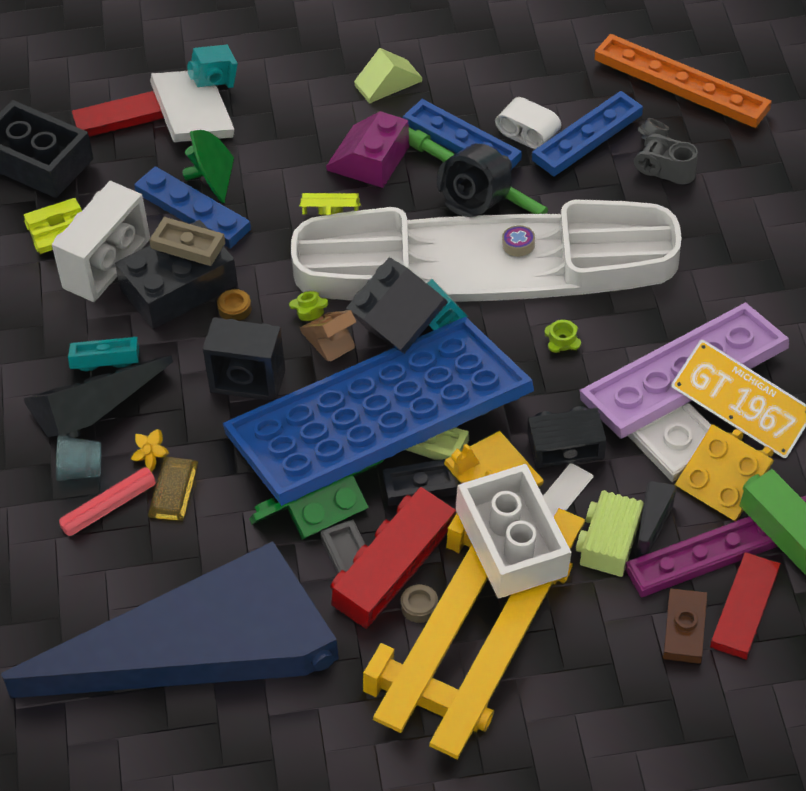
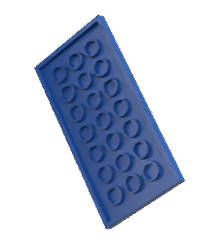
M465 316L418 337L405 354L396 348H392L223 423L225 434L282 506L296 501L317 489L329 486L333 482L359 472L383 459L392 457L416 444L423 443L449 429H454L471 419L485 415L504 404L518 400L520 397L533 392L534 387L532 379Z

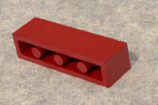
M422 487L412 497L407 495L403 498L394 518L391 521L387 519L383 521L375 533L374 541L369 546L364 544L354 556V564L347 572L341 570L331 583V605L366 630L448 533V527L455 517L456 510Z

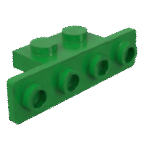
M384 460L282 506L279 502L276 503L274 498L266 500L254 507L256 513L249 520L254 525L288 509L302 540L369 508L354 477L377 467Z

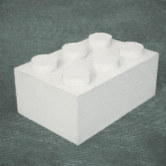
M109 181L101 191L94 195L93 200L82 212L77 213L70 225L56 236L52 243V248L63 289L95 302L117 277L115 262L141 250L150 239L142 194Z
M527 464L458 484L456 512L498 599L567 577L572 552Z

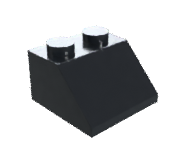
M389 257L378 267L367 284L356 293L346 309L351 310L354 317L368 331L405 354L448 301L410 269Z

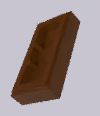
M670 588L663 659L701 663L707 592Z

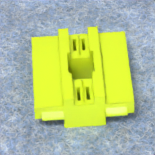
M302 193L299 206H302V214H307V207H318L319 215L342 213L343 207H354V211H359L361 203L359 193Z
M76 198L24 214V223L27 230L30 231L37 252L42 254L53 250L52 243L56 236L70 225L77 213L82 212Z

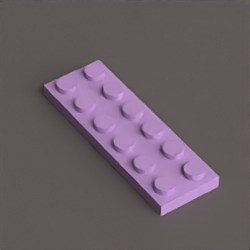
M745 302L580 390V400L588 408L597 407L600 419L622 439L692 401L672 388L671 384L700 340H705L751 369L788 349L789 338Z

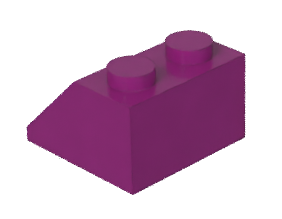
M379 111L354 124L326 165V170L384 188L409 148L408 120Z

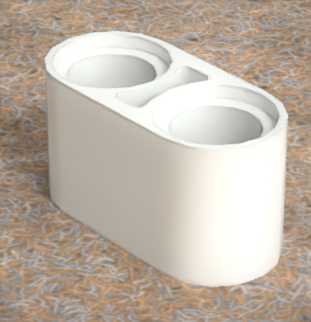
M515 97L495 120L496 127L503 135L532 149L538 148L554 137L562 126L559 117L554 112L521 97Z

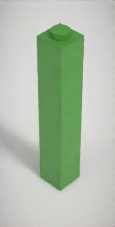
M773 469L762 476L759 474L752 476L742 488L744 492L739 506L806 575V502Z

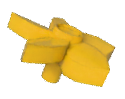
M154 430L148 436L135 434V442L141 449L133 454L131 460H145V465L151 472L155 468L156 457L163 458L169 454L168 450L161 446L163 440L161 430Z

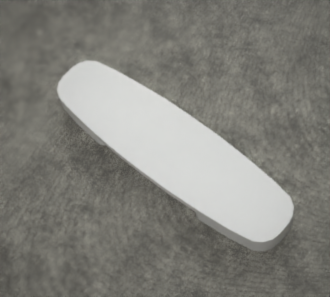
M571 200L563 205L561 214L477 215L474 217L457 216L407 220L406 213L399 208L386 207L312 217L302 222L293 232L291 258L296 285L302 292H318L321 298L353 300L356 293L372 278L378 267L390 257L410 269L425 283L433 279L454 302L535 299L618 291L662 284L671 279L678 270L682 237L676 216L669 209L651 203ZM517 225L526 226L535 234L534 250L530 254L520 257L507 254L502 245L504 231Z

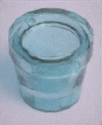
M58 435L56 449L57 481L68 482V480L101 476V442Z

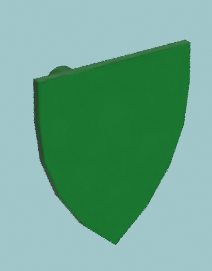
M201 129L190 131L193 146L188 147L185 154L194 166L184 168L183 176L187 181L204 176L219 201L225 203L234 157L220 139L212 133Z

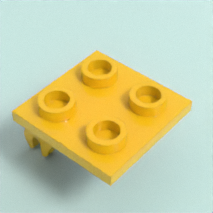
M712 424L676 481L675 486L733 521H737L743 512L739 505L744 492L742 489L744 484L756 474L762 476L769 470L774 462L770 458L774 450L767 446L763 450H756L741 441L744 435L742 431L735 429L732 433H729Z
M500 431L472 446L465 444L462 451L457 448L451 457L445 459L444 462L445 466L461 484L523 464H527L538 487L544 481Z

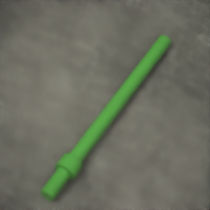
M409 127V145L420 152L426 151L443 162L455 155L453 152L432 141L430 135L421 130L415 131ZM513 187L510 188L506 199L532 214H547V207Z

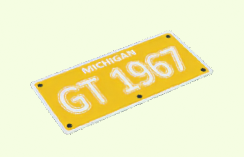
M705 340L698 342L671 384L672 388L760 444L773 449L776 454L783 458L788 457L806 427L805 403Z

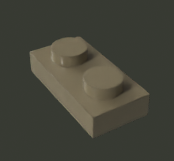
M164 217L149 241L151 249L212 266L225 244V237L220 232Z

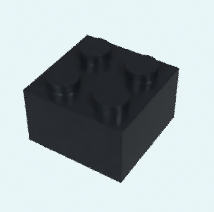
M213 318L203 346L210 393L268 401L276 400L286 371L281 327L266 323L258 324L237 321L235 319Z

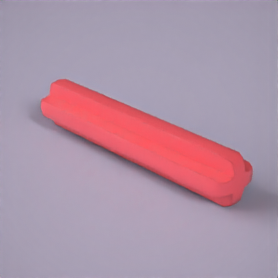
M143 467L59 519L61 529L67 536L76 534L154 486L156 483L154 475L147 467Z

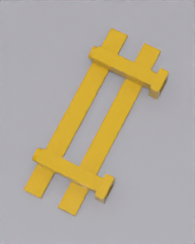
M558 508L554 519L571 550L585 524V519ZM456 513L448 527L446 548L460 553L463 546L466 545L470 547L404 664L394 660V648L380 643L363 672V692L377 697L381 689L388 691L375 712L373 720L399 733L403 731L417 705L442 716L443 719L432 737L429 747L458 760L472 732H477L478 729L485 732L488 729L494 715V710L488 708L490 698L552 583L556 585L559 581L564 584L568 579L573 563L570 562L567 577L510 595L458 690L432 677L488 577Z

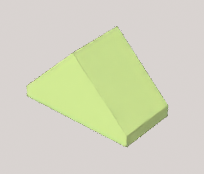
M379 48L354 83L355 87L370 104L422 82V77L407 59Z

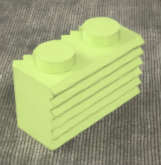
M604 490L601 492L598 503L591 501L586 516V522L591 523L588 531L581 530L576 545V551L581 552V566L623 577L626 568L625 564L629 559L642 518L644 506L642 500L629 499L627 496L622 497L620 494L615 495L613 492L608 493Z

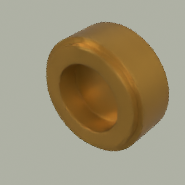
M239 289L225 291L219 296L217 301L218 311L223 319L241 321L251 313V300L245 291Z

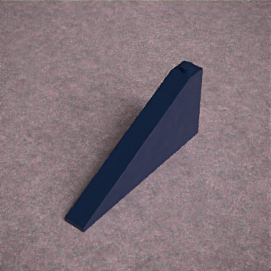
M272 541L2 672L1 676L10 698L306 676L314 671H322L328 668L334 661L339 659L336 637Z

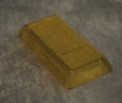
M174 457L163 458L148 517L183 521L198 461Z

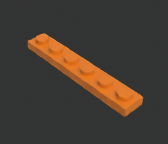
M609 34L595 50L594 60L751 127L756 128L770 111L771 100L613 34Z

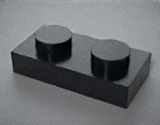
M445 459L382 469L389 506L399 505L405 496L410 495L412 497L420 487L437 498L457 495L458 480L445 466Z

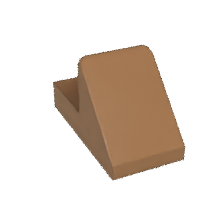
M351 310L327 312L318 319L300 327L302 334L327 361H333L355 348V343L347 327L356 323Z

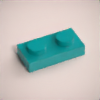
M138 337L70 343L68 354L70 369L91 371L99 366L113 365L117 368H124L132 363H138Z

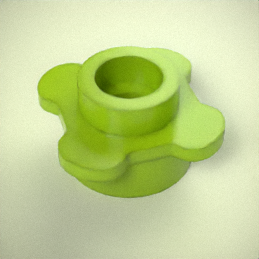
M307 291L301 293L297 299L290 301L289 306L291 309L297 310L299 319L311 321L323 315V308L328 306V300L319 297V293L316 291Z
M557 320L545 328V335L549 338L548 349L554 353L568 349H579L581 340L577 338L578 327L568 320Z

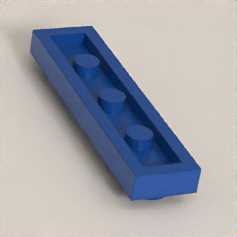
M619 91L532 151V161L554 177L642 116L643 106L624 92Z
M421 99L403 116L404 119L408 120L411 129L423 131L430 135L432 141L454 153L460 152L471 144H485L496 149L501 155L507 156L511 161L512 169L521 161L520 150L424 99Z
M156 166L134 184L135 191L142 194L143 198L188 224L201 220L209 230L223 233L225 237L224 245L230 249L251 230V224L248 219Z

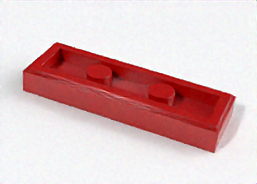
M154 91L71 111L75 126L87 131L89 137L164 118Z
M744 553L712 637L710 648L747 660L781 563L750 553Z

